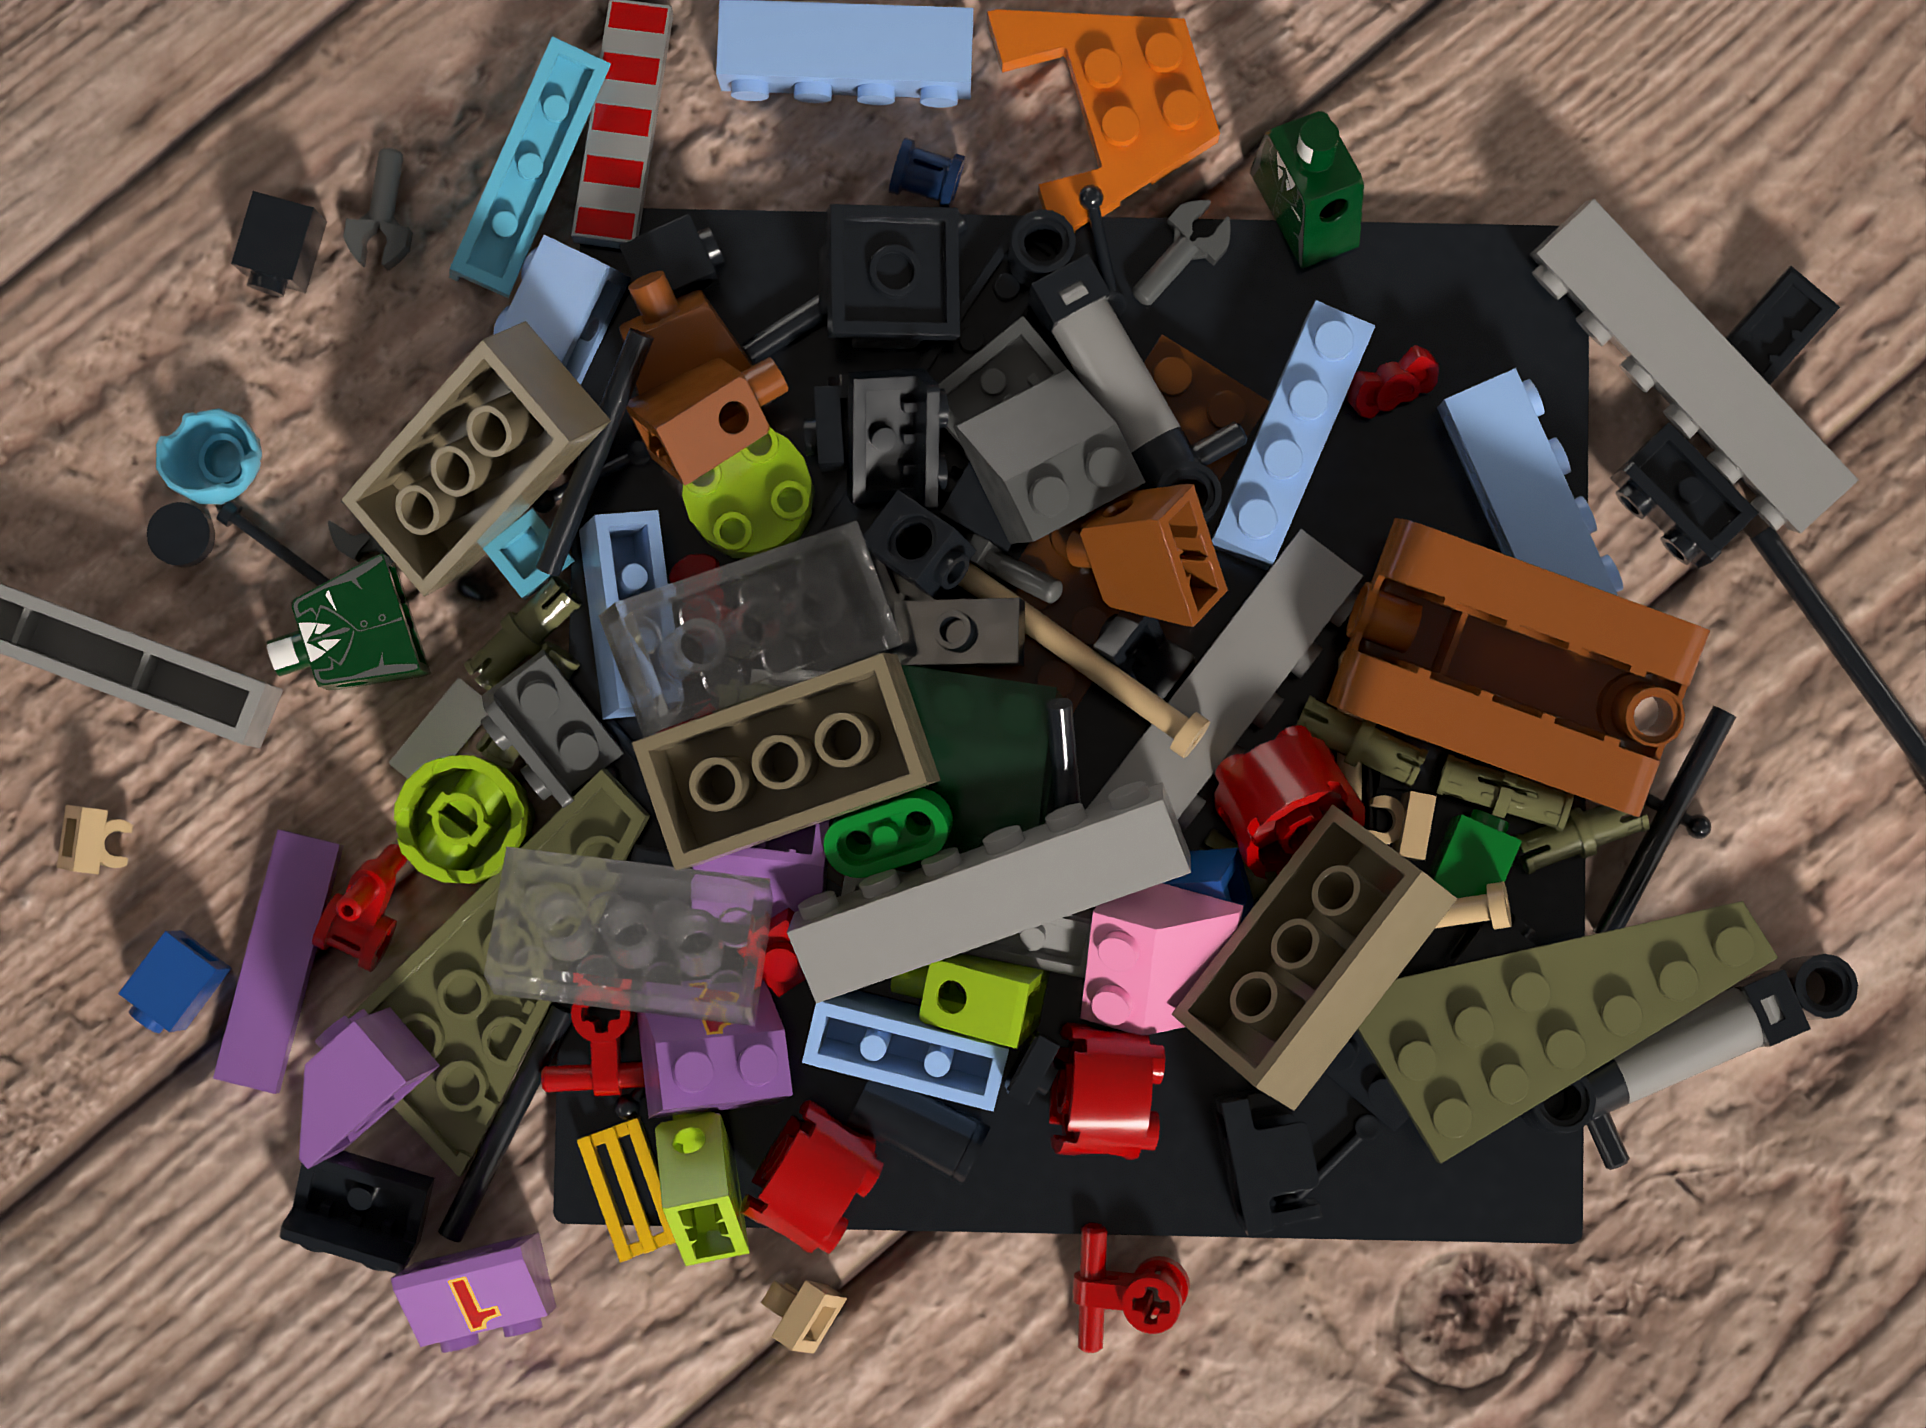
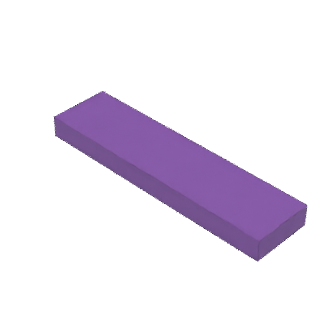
M277 830L213 1079L273 1094L280 1093L317 947L312 945V937L318 921L330 901L344 845L285 830Z

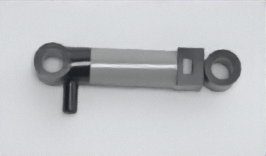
M1039 209L1027 213L1017 222L1012 232L1008 264L1012 275L1018 282L1030 288L1027 301L1049 339L1055 336L1084 388L1118 424L1145 481L1141 485L1142 489L1194 484L1195 490L1200 496L1202 502L1201 509L1208 525L1221 503L1222 489L1218 477L1207 465L1245 445L1247 442L1245 431L1239 423L1232 422L1191 445L1109 304L1108 298L1111 292L1089 254L1072 262L1076 244V236L1072 225L1064 216L1052 210ZM1037 238L1046 239L1057 248L1059 255L1049 261H1037L1026 252L1025 245Z
M1818 954L1792 958L1783 964L1780 969L1762 971L1741 980L1564 1088L1568 1098L1567 1108L1558 1118H1553L1548 1114L1543 1102L1520 1116L1533 1129L1548 1133L1566 1134L1576 1132L1587 1125L1605 1168L1613 1170L1624 1166L1630 1158L1610 1112L1756 1048L1771 1047L1808 1031L1811 1028L1807 1020L1830 1019L1843 1015L1850 1010L1857 998L1858 982L1856 974L1851 966L1838 956ZM1812 971L1817 972L1825 984L1824 996L1818 1004L1810 999L1805 987L1806 979Z

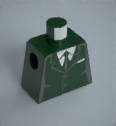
M1317 111L1274 127L1266 132L1251 166L1250 174L1301 269L1359 247L1364 182L1360 171L1339 135L1337 126L1331 121L1328 114L1324 111Z
M384 554L374 556L295 598L291 602V606L299 630L267 640L268 654L273 668L279 677L311 667L318 687L329 691L420 678L431 674L396 563Z

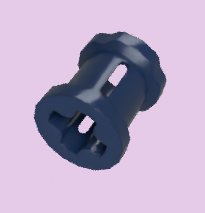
M904 138L893 168L889 193L899 195L904 190L939 201L940 207L951 208L959 187L966 156L956 153L953 158L945 157L916 148L914 140Z

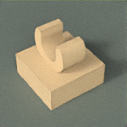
M1409 791L1402 793L1400 802L1387 795L1371 798L1369 806L1386 809L1391 814L1393 822L1391 828L1385 833L1368 831L1385 844L1393 843L1392 849L1405 859L1412 861L1425 860L1436 796Z
M66 805L57 868L74 872L99 874L100 865L110 868L127 866L128 858L110 855L106 851L105 839L114 831L132 833L133 825L125 820L107 818L108 810Z
M774 1280L762 1299L761 1304L782 1317L771 1337L791 1351L814 1354L847 1298L827 1284L805 1280L799 1290L789 1283L782 1285Z

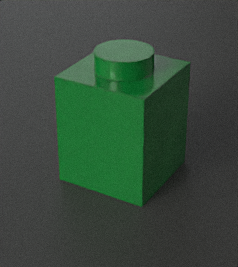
M1473 809L1470 818L1465 815L1452 816L1427 875L1456 898L1487 894V884L1505 882L1522 840L1506 834L1510 825L1508 822L1484 811Z

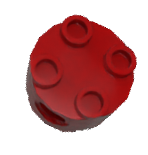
M1296 725L1288 727L1280 732L1274 740L1260 744L1246 754L1231 755L1224 759L1215 771V777L1219 782L1215 791V809L1237 840L1241 856L1256 877L1267 879L1265 876L1266 871H1275L1278 875L1332 804L1361 826L1365 824V806L1336 764L1332 751L1322 739L1313 737L1305 726Z
M1067 1022L1062 1027L1059 1035L1062 1036V1039L1070 1040L1069 1048L1060 1047L1055 1055L1063 1063L1050 1087L1049 1124L1062 1125V1135L1050 1137L1054 1152L1063 1155L1109 1154L1124 1157L1126 1160H1134L1139 1157L1141 1150L1154 1151L1159 1139L1160 1119L1158 1111L1151 1110L1153 1084H1161L1165 1070L1164 1046L1151 1044L1149 1035L1125 1031H1104L1092 1028L1087 1024Z
M811 1100L804 1101L799 1110V1113L803 1114L802 1118L805 1120L802 1122L791 1116L784 1125L751 1181L762 1188L758 1198L756 1199L749 1194H745L740 1213L784 1235L807 1253H812L816 1248H819L830 1254L841 1240L849 1223V1219L842 1215L856 1193L865 1197L879 1178L884 1163L876 1159L875 1139L841 1124L830 1116L826 1109Z

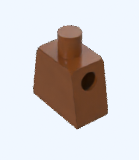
M663 271L644 275L629 285L628 289L641 315L623 323L619 327L623 344L630 328L645 332L654 338L635 385L637 395L711 359L721 358L740 372L753 366L748 356L701 290L692 291L676 299Z
M770 357L743 372H740L721 358H715L630 399L626 409L651 458L685 486L766 435L770 428L760 407L788 392V386L778 366Z
M1194 484L1127 492L1102 505L1082 524L1081 528L1075 529L1070 534L1067 541L1066 552L1069 562L1075 567L1092 568L1103 601L1115 609L1194 627L1228 591Z

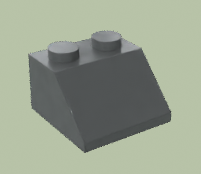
M1068 369L953 427L1010 544L1034 542L1145 483L1118 424Z

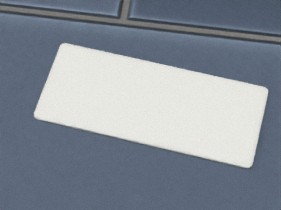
M458 678L392 757L389 764L408 779L424 763L456 755L482 724L480 720L488 715L483 707L482 696L462 679Z

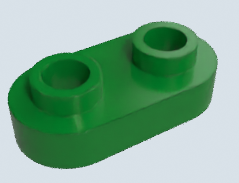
M918 788L836 817L825 834L824 853L828 862L835 870L852 878H866L931 857L942 849L952 829V812L947 802L940 795L928 789ZM919 811L926 814L931 824L922 826L915 823L910 813ZM862 831L866 833L871 839V844L863 845L858 843L853 838L852 832Z

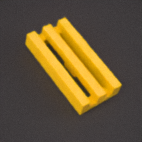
M640 1116L579 1138L577 1143L619 1262L621 1263L643 1253L646 1254L657 1250L662 1246L676 1243L662 1209L659 1169ZM629 1134L664 1230L655 1235L652 1233L619 1140L620 1137ZM604 1143L606 1144L639 1241L630 1243L596 1147Z

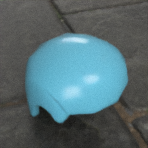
M220 408L200 411L197 414L193 412L185 413L182 416L180 426L171 435L160 436L156 444V470L167 486L199 504H223L235 499L253 482L261 466L262 449L258 436L241 416Z

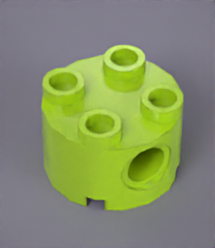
M770 428L766 435L693 482L685 486L683 485L682 497L690 521L713 549L732 558L762 561L783 554L799 540L809 525L808 522L813 513L815 490L804 457L788 438Z
M450 755L424 763L405 781L394 806V821H396V832L398 834L396 838L402 854L420 873L443 883L484 884L492 876L499 873L515 857L517 851L531 839L533 823L535 821V810L533 804L529 801L525 787L508 769L476 756Z

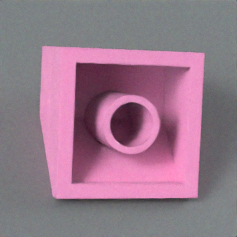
M1161 883L1096 906L1092 915L1080 1018L1140 1035H1151L1185 1027L1171 1014L1241 924L1243 905Z

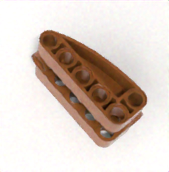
M1395 518L1371 582H1366L1363 585L1352 607L1346 635L1350 640L1327 703L1360 718L1618 811L1640 817L1661 762L1660 759L1666 744L1679 735L1683 728L1685 713L1682 701L1692 681L1710 630L1431 527ZM1653 697L1658 705V717L1651 727L1639 731L1634 721L1635 709L1645 698Z

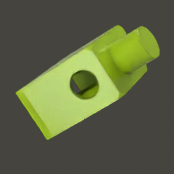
M960 953L892 977L891 992L922 999L919 1020L925 1024L1017 1049L1040 1025L1050 971ZM956 982L962 985L966 994L958 989Z
M714 1112L675 1115L672 1121L660 1123L655 1128L662 1209L685 1266L749 1254L744 1214L740 1213L742 1199L736 1160L721 1115Z

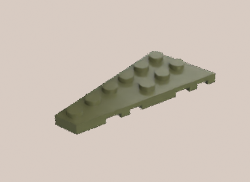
M601 769L573 797L575 801L565 808L562 807L517 851L515 857L499 873L492 876L348 1016V1019H350L362 1009H365L370 1015L390 1007L440 1065L393 1108L458 1177L466 1174L551 1004L554 1003L625 866L634 848V844H636L650 817V814L607 769Z
M1734 902L1397 978L1358 1027L1357 1032L1434 1158L1441 1164L1776 960L1778 956L1744 902Z

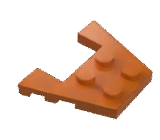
M1002 9L987 12V24L1002 73L1061 57L1066 58L1099 168L1038 184V196L1042 209L1052 210L1064 216L1072 225L1074 233L1075 230L1090 221L1087 209H1084L1079 202V193L1083 187L1095 185L1102 190L1104 200L1100 206V211L1103 217L1119 207L1120 202L1148 183H1151V185L1155 184L1218 143L1220 131L1184 18Z

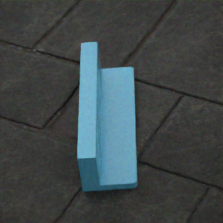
M553 36L551 37L450 266L449 278L458 282L460 277L509 298L611 63Z

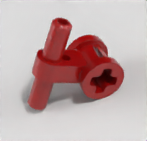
M398 844L388 845L376 859L365 861L352 875L346 893L344 895L337 893L333 896L318 921L312 937V945L322 950H326L330 946L359 959L358 967L372 972L377 967L392 940L397 926V920L384 915L396 883L395 875L408 860L402 854Z
M612 980L599 981L585 988L577 995L572 1005L571 1019L576 1031L583 1038L590 1041L591 1064L545 1066L541 1071V1084L545 1092L593 1090L594 1096L621 1095L622 1088L645 1087L642 1061L622 1062L620 1035L631 1027L637 1012L635 998L625 985ZM601 994L606 995L608 1005L619 1006L620 1015L609 1021L608 1028L602 1027L600 1017L590 1016L589 1007L600 1001Z
M1098 1223L1086 1224L1081 1229L1080 1270L1073 1275V1302L1079 1305L1078 1348L1086 1353H1096L1103 1348L1105 1309L1121 1310L1127 1321L1135 1329L1148 1334H1158L1167 1331L1176 1323L1190 1290L1189 1277L1185 1269L1177 1261L1164 1256H1154L1144 1260L1139 1264L1134 1273L1107 1271V1228ZM1148 1287L1158 1289L1159 1299L1165 1302L1155 1301L1154 1292L1148 1289ZM1152 1315H1157L1156 1318H1154V1319L1151 1318Z

